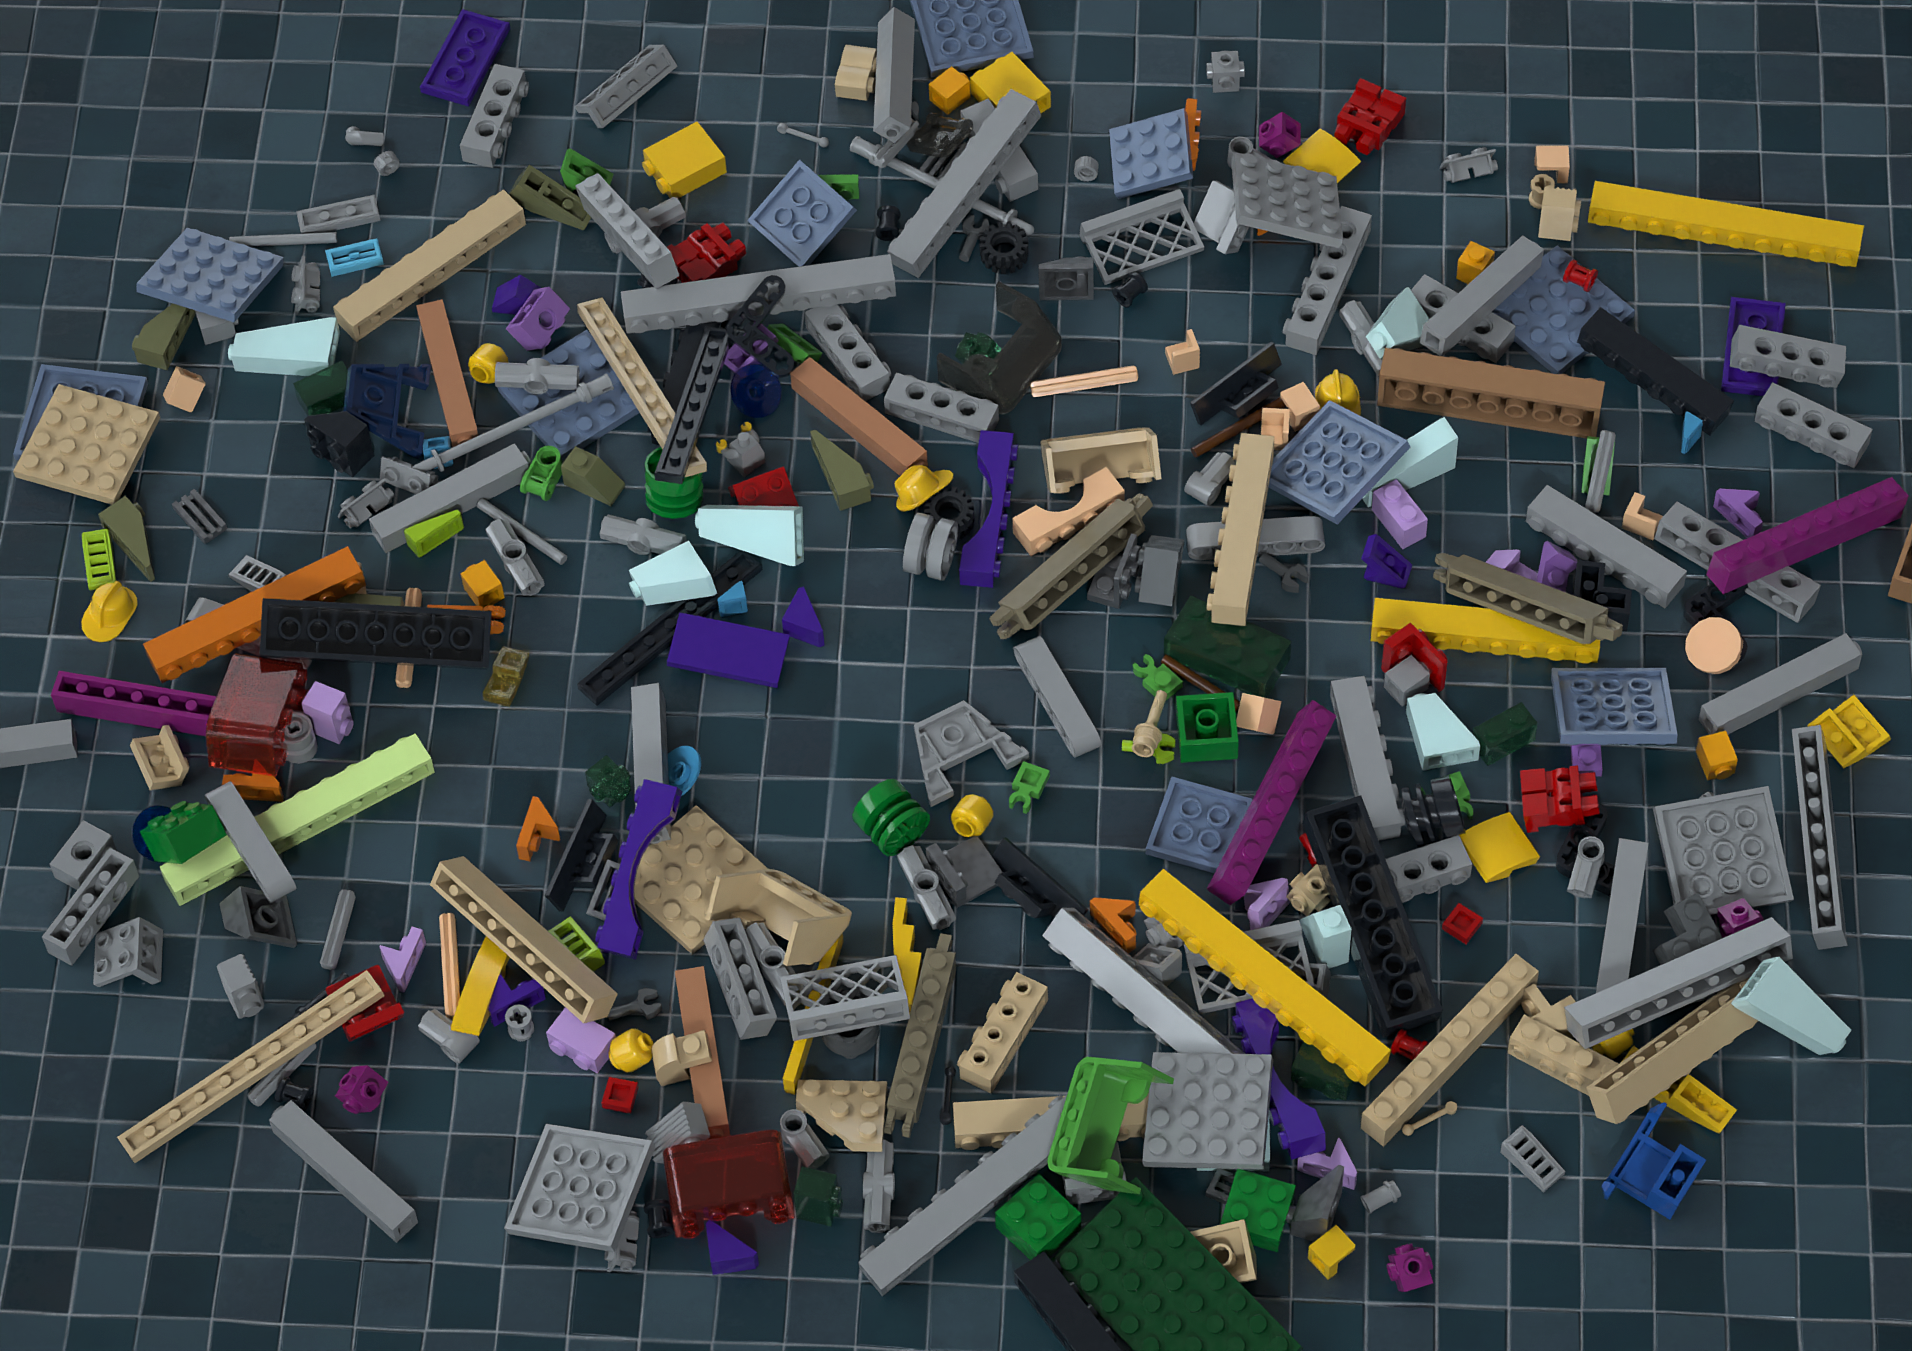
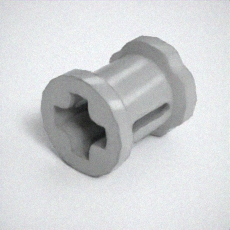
M524 1005L510 1007L505 1014L510 1037L520 1042L528 1040L534 1032L531 1011Z

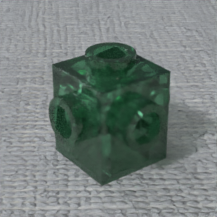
M966 332L962 341L957 346L955 357L961 362L962 368L970 373L976 374L979 371L993 375L1003 350L991 337L984 333L978 332L975 335Z
M607 755L585 771L586 782L591 795L598 802L603 801L609 808L615 803L625 800L631 791L630 773L623 765H616Z

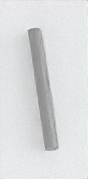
M337 232L229 237V241L245 244L249 247L337 243Z
M484 498L478 501L477 508L495 520L499 518L502 520L507 519L515 534L560 565L565 563L567 555Z

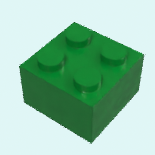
M1233 692L1176 696L1180 763L1238 759V733Z
M186 801L173 805L170 808L171 812L165 816L161 815L151 819L147 823L148 826L140 831L154 861L183 864L227 835L213 805L200 804L199 802L187 803Z
M1237 1169L1220 1225L1244 1219L1254 1246L1278 1252L1287 1223L1288 1213L1294 1200L1296 1185Z
M1038 1174L995 1212L996 1228L1031 1260L1043 1251L1050 1257L1081 1229V1213Z

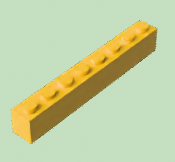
M1375 598L1371 641L1384 644V640L1411 622L1417 630L1421 629L1424 631L1429 642L1436 649H1457L1469 653L1477 651L1488 652L1494 655H1520L1523 658L1541 657L1553 661L1572 660L1583 664L1590 662L1598 663L1600 640H1595L1591 644H1581L1489 608Z

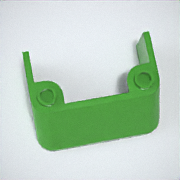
M1096 1057L1083 1058L1075 1068L1047 1161L1049 1169L1059 1175L1105 1190L1140 1194L1141 1188L1123 1180V1166L1120 1162L1111 1159L1127 1104H1138L1143 1101L1149 1093L1151 1082L1173 1084L1174 1078L1143 1062Z

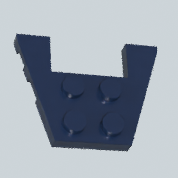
M352 364L347 374L343 412L347 411L365 423L370 432L412 457L419 459L423 450L424 433L397 425L401 384L426 390L429 386L431 365L421 364L418 367H410L409 364H399L398 367H385L384 364Z

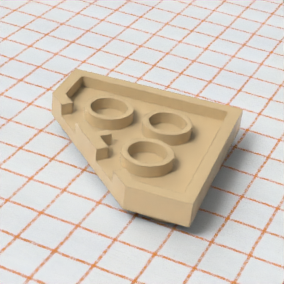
M798 1080L796 1094L797 1110L804 1114L808 1113L816 1119L818 1126L830 1135L836 1134L844 1140V1145L851 1151L882 1152L887 1081Z

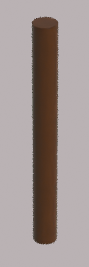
M1279 397L1191 448L1193 456L1195 458L1199 457L1262 420L1263 408L1282 409L1286 407L1285 403Z
M1166 654L1161 660V664L1166 665L1171 671L1205 693H1226ZM1234 698L1235 712L1238 713L1240 701Z

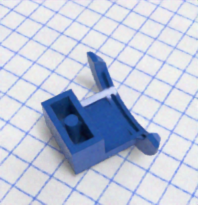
M1664 1102L1650 1108L1608 1178L1603 1182L1602 1191L1604 1199L1608 1200L1615 1189L1619 1188L1671 1220L1699 1175L1706 1159L1681 1144L1674 1153L1649 1137L1667 1105Z

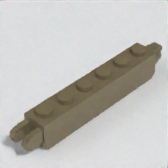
M1139 493L1132 499L1129 498L1125 501L1116 499L998 602L1000 608L989 618L993 626L1002 625L997 629L1000 639L1009 638L1020 628L1024 630L1034 628L1127 546L1131 533L1136 534L1137 537L1143 533L1145 525L1142 517L1153 506L1150 498Z
M1446 553L1436 554V564L1448 569H1435L1433 578L1445 583L1446 591L1449 594L1581 644H1591L1595 640L1603 641V639L1614 641L1622 635L1623 625L1608 618V608L1464 554L1460 557Z
M940 933L936 949H926L910 1011V1019H908L887 1101L888 1114L884 1127V1133L892 1134L895 1120L898 1119L905 1121L902 1127V1136L910 1138L913 1124L917 1123L920 1117L956 973V952H951L952 935Z

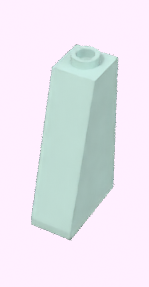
M329 317L236 333L234 344L229 345L228 358L232 360L235 371L331 378L340 336L337 318Z
M1445 417L1407 439L1411 448L1362 498L1367 507L1372 506L1373 491L1396 479L1406 491L1455 468L1458 436Z
M705 505L698 508L695 516V525L699 529L700 537L789 566H796L804 562L802 507Z
M1780 957L1763 960L1731 1003L1740 1011L1818 1055L1840 1051L1846 1044L1845 1038L1851 1032V1029Z

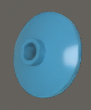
M680 746L668 754L669 785L678 787L682 791V795H684L694 785L701 770L700 754L690 746Z

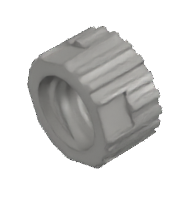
M385 151L377 156L373 164L382 176L394 173L400 166L399 159L392 151Z
M1080 157L1075 162V177L1087 182L1095 180L1098 175V162L1092 157Z

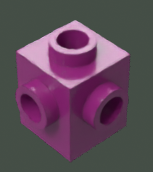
M1283 112L1259 125V147L1276 158L1301 145V123Z
M1744 898L1717 909L1720 923L1719 930L1723 938L1764 921L1761 913L1758 910H1753Z
M368 1065L354 1066L341 1079L339 1083L340 1088L335 1097L342 1101L343 1107L351 1113L372 1112L380 1104L381 1095L389 1082Z
M1410 1243L1396 1247V1253L1388 1256L1390 1263L1386 1264L1387 1272L1391 1281H1396L1398 1291L1406 1292L1433 1284L1430 1270L1433 1269L1432 1260L1429 1253L1424 1252L1423 1248H1414L1413 1244ZM1409 1263H1411V1269H1410V1270H1408V1264H1409Z

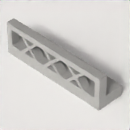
M648 45L579 102L575 109L578 113H588L598 128H604L674 70L677 64L665 45Z

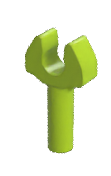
M1162 733V739L1154 751L1153 756L1157 764H1165L1174 760V752L1161 750L1162 747H1175L1176 740L1168 734ZM1122 740V751L1133 752V740Z

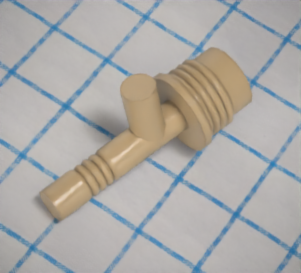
M1159 690L1156 692L1147 721L1137 725L1134 730L1132 750L1138 756L1151 757L1162 739V732L1157 728V724L1167 698L1165 691Z

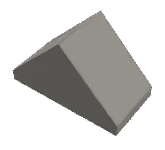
M1148 943L1133 957L1166 987L1182 973V953L1176 948L1161 945L1153 946L1151 943Z

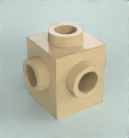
M1317 864L1306 875L1300 872L1289 884L1293 889L1286 897L1291 901L1292 906L1306 917L1314 910L1317 912L1322 911L1331 901L1328 898L1329 893Z

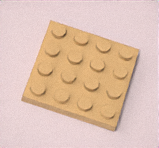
M58 384L13 470L16 478L104 503L114 504L122 495L160 420L159 412Z
M696 805L671 826V840L651 844L646 849L637 870L634 886L635 904L693 955L705 945L703 939L713 921H719L705 919L716 876L765 870L768 868Z

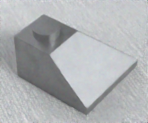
M1078 256L1039 264L1040 300H1094L1093 257L1085 258Z
M239 886L220 903L225 929L246 939L291 948L297 946L286 895L270 903L262 890Z
M1336 1166L1299 1196L1297 1206L1291 1205L1287 1217V1223H1291L1290 1235L1315 1242L1330 1230L1342 1194L1345 1166Z

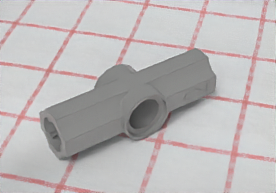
M674 197L649 210L642 207L634 211L657 237L660 236L663 229L686 218L680 201ZM604 233L605 239L613 253L621 252L619 247Z
M1350 301L1340 309L1339 316L1351 333L1352 343L1356 351L1360 355H1365L1377 376H1380L1383 358L1380 359L1366 338V335L1375 323L1360 301Z
M532 358L527 363L497 362L495 366V386L524 388L531 394H543L548 389L576 390L579 387L580 370L579 366L551 365L547 360L541 358Z
M608 514L601 523V539L627 545L631 551L639 555H648L650 552L663 554L687 541L685 534L659 528L655 522L646 518H639L635 522Z
M499 518L491 522L489 527L486 528V534L501 557L505 570L511 574L523 596H532L539 593L540 589L545 586L544 581L527 554L525 544L518 539L507 519L502 520Z
M911 845L904 848L897 855V860L913 889L915 900L921 905L932 929L942 930L949 927L956 920V916L939 885L938 875L932 871L920 846ZM926 885L932 887L927 890L921 889L922 886Z
M756 922L748 926L745 933L754 957L761 968L763 977L771 983L785 1006L780 977L796 973L791 966L783 964L785 951L777 945L763 922ZM773 961L779 962V964L776 966L768 965L770 962ZM801 984L788 986L789 990L798 994L805 988Z
M883 1140L882 1152H867V1170L863 1175V1199H865L863 1223L864 1229L872 1233H883L886 1230H890L891 1200H894L895 1174L893 1173L894 1144Z

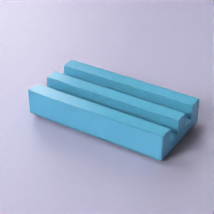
M377 238L325 250L332 277L384 265ZM342 256H347V257H343V258H339V259L333 260L334 258H338V257H342Z

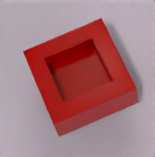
M1458 903L1443 922L1442 930L1467 944L1483 924V917Z
M609 1077L601 1102L602 1108L631 1114L639 1088L638 1082Z

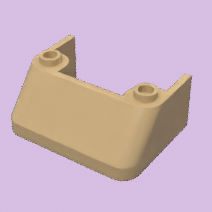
M1148 427L1051 438L1040 441L1047 488L1050 493L1069 492L1071 486L1083 483V479L1105 467L1108 468L1115 479L1130 477L1136 479V483L1153 481L1152 477L1156 480L1161 479L1157 435Z
M765 869L717 875L705 919L712 921L740 918L744 929H747L748 926L756 922H763L767 929L789 941L783 964L792 966L799 964L812 965L814 962L820 961L849 926L852 912L784 872Z

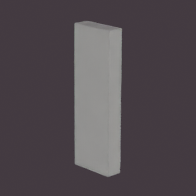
M375 195L296 211L301 234L326 233L381 221Z

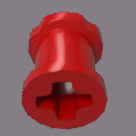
M1573 259L1565 270L1563 282L1568 283L1570 281L1583 287L1585 292H1589L1596 281L1598 270L1585 268L1577 264V261Z
M1401 1029L1393 1041L1391 1053L1394 1055L1399 1053L1413 1061L1429 1042L1425 1040L1421 1042L1407 1035L1406 1030Z

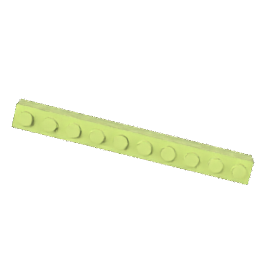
M415 733L409 737L399 739L394 745L384 750L374 752L369 758L359 763L347 766L344 771L332 777L322 779L319 784L307 790L297 792L292 798L272 805L267 811L254 816V818L279 855L435 773L432 759ZM228 835L183 864L165 863L160 866L164 881L179 906L249 870Z

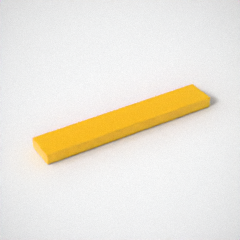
M843 933L820 960L817 970L836 966L844 942ZM823 979L818 984L829 988L832 979ZM812 990L808 998L816 1002L822 994ZM813 1037L794 1041L783 1076L785 1093L796 1094L798 1080L801 1078Z

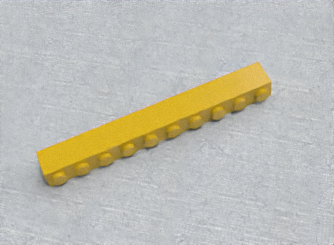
M1599 181L1594 183L1588 223H1594L1599 226H1612L1625 230L1648 232L1653 235L1660 234L1678 239H1690L1707 244L1714 243L1732 248H1743L1761 253H1773L1786 257H1797L1814 262H1827L1851 267L1857 266L1864 225Z
M1162 869L1140 891L1138 905L1146 916L1154 917L1170 935H1176L1183 940L1191 952L1199 953L1207 960L1211 968L1217 972L1221 971L1230 978L1231 983L1239 990L1244 989L1253 997L1256 1004L1274 1013L1282 1025L1290 1026L1306 1044H1312L1319 1049L1327 1061L1336 1063L1344 1069L1345 1074L1351 1080L1359 1081L1362 1085L1366 1086L1388 1063L1391 1049L1165 869Z

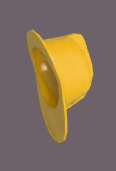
M1335 369L1333 374H1329L1318 384L1315 390V399L1320 405V409L1330 400L1359 416L1361 415L1359 391L1354 381L1348 375L1339 373L1338 369Z
M923 465L911 466L894 483L899 496L896 501V507L900 511H909L917 508L932 495L946 487L952 481L953 473L950 470L932 472Z
M117 580L114 583H106L97 588L81 621L82 630L86 637L96 642H107L116 638L123 631L137 608V597L134 592L127 587H123L121 582Z

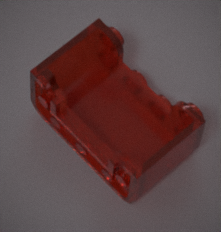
M237 653L233 655L206 725L209 767L276 777L279 767L284 766L286 762L287 750L283 749L285 727L286 725L289 726L292 721V708L293 710L300 711L302 708L301 703L309 692L308 689H305L307 669H303L302 663Z
M764 1130L678 1144L666 1148L662 1153L676 1238L691 1239L697 1237L704 1230V1220L709 1219L711 1221H721L728 1216H751L758 1211H764L765 1219L774 1224H782L789 1219L795 1218L781 1132L777 1130Z

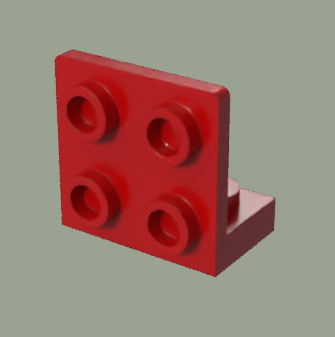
M784 466L728 487L731 497L736 496L739 505L799 507Z
M1410 622L1384 640L1381 667L1384 673L1412 655L1418 662L1421 661L1427 666L1430 672L1429 682L1439 692L1444 689L1448 663L1447 657L1441 649H1436L1429 642L1424 631L1421 629L1417 630Z
M379 965L366 970L385 996L341 1025L349 1042L397 1021L404 1016L401 1004L396 1002ZM366 970L326 987L327 996Z

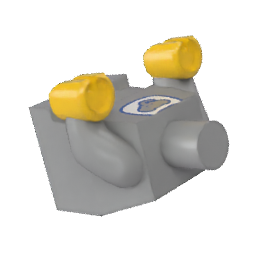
M745 422V426L741 425V433L737 439L730 443L729 448H727V442L724 439L720 440V444L716 443L717 452L723 454L727 461L743 477L766 462L765 453L759 444V436L752 429V425L749 422Z

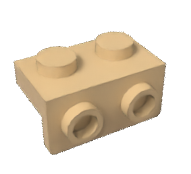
M169 725L162 726L159 735L132 739L130 747L150 790L182 785L186 773L189 771V764L187 758L183 757L179 748L178 738L172 733Z

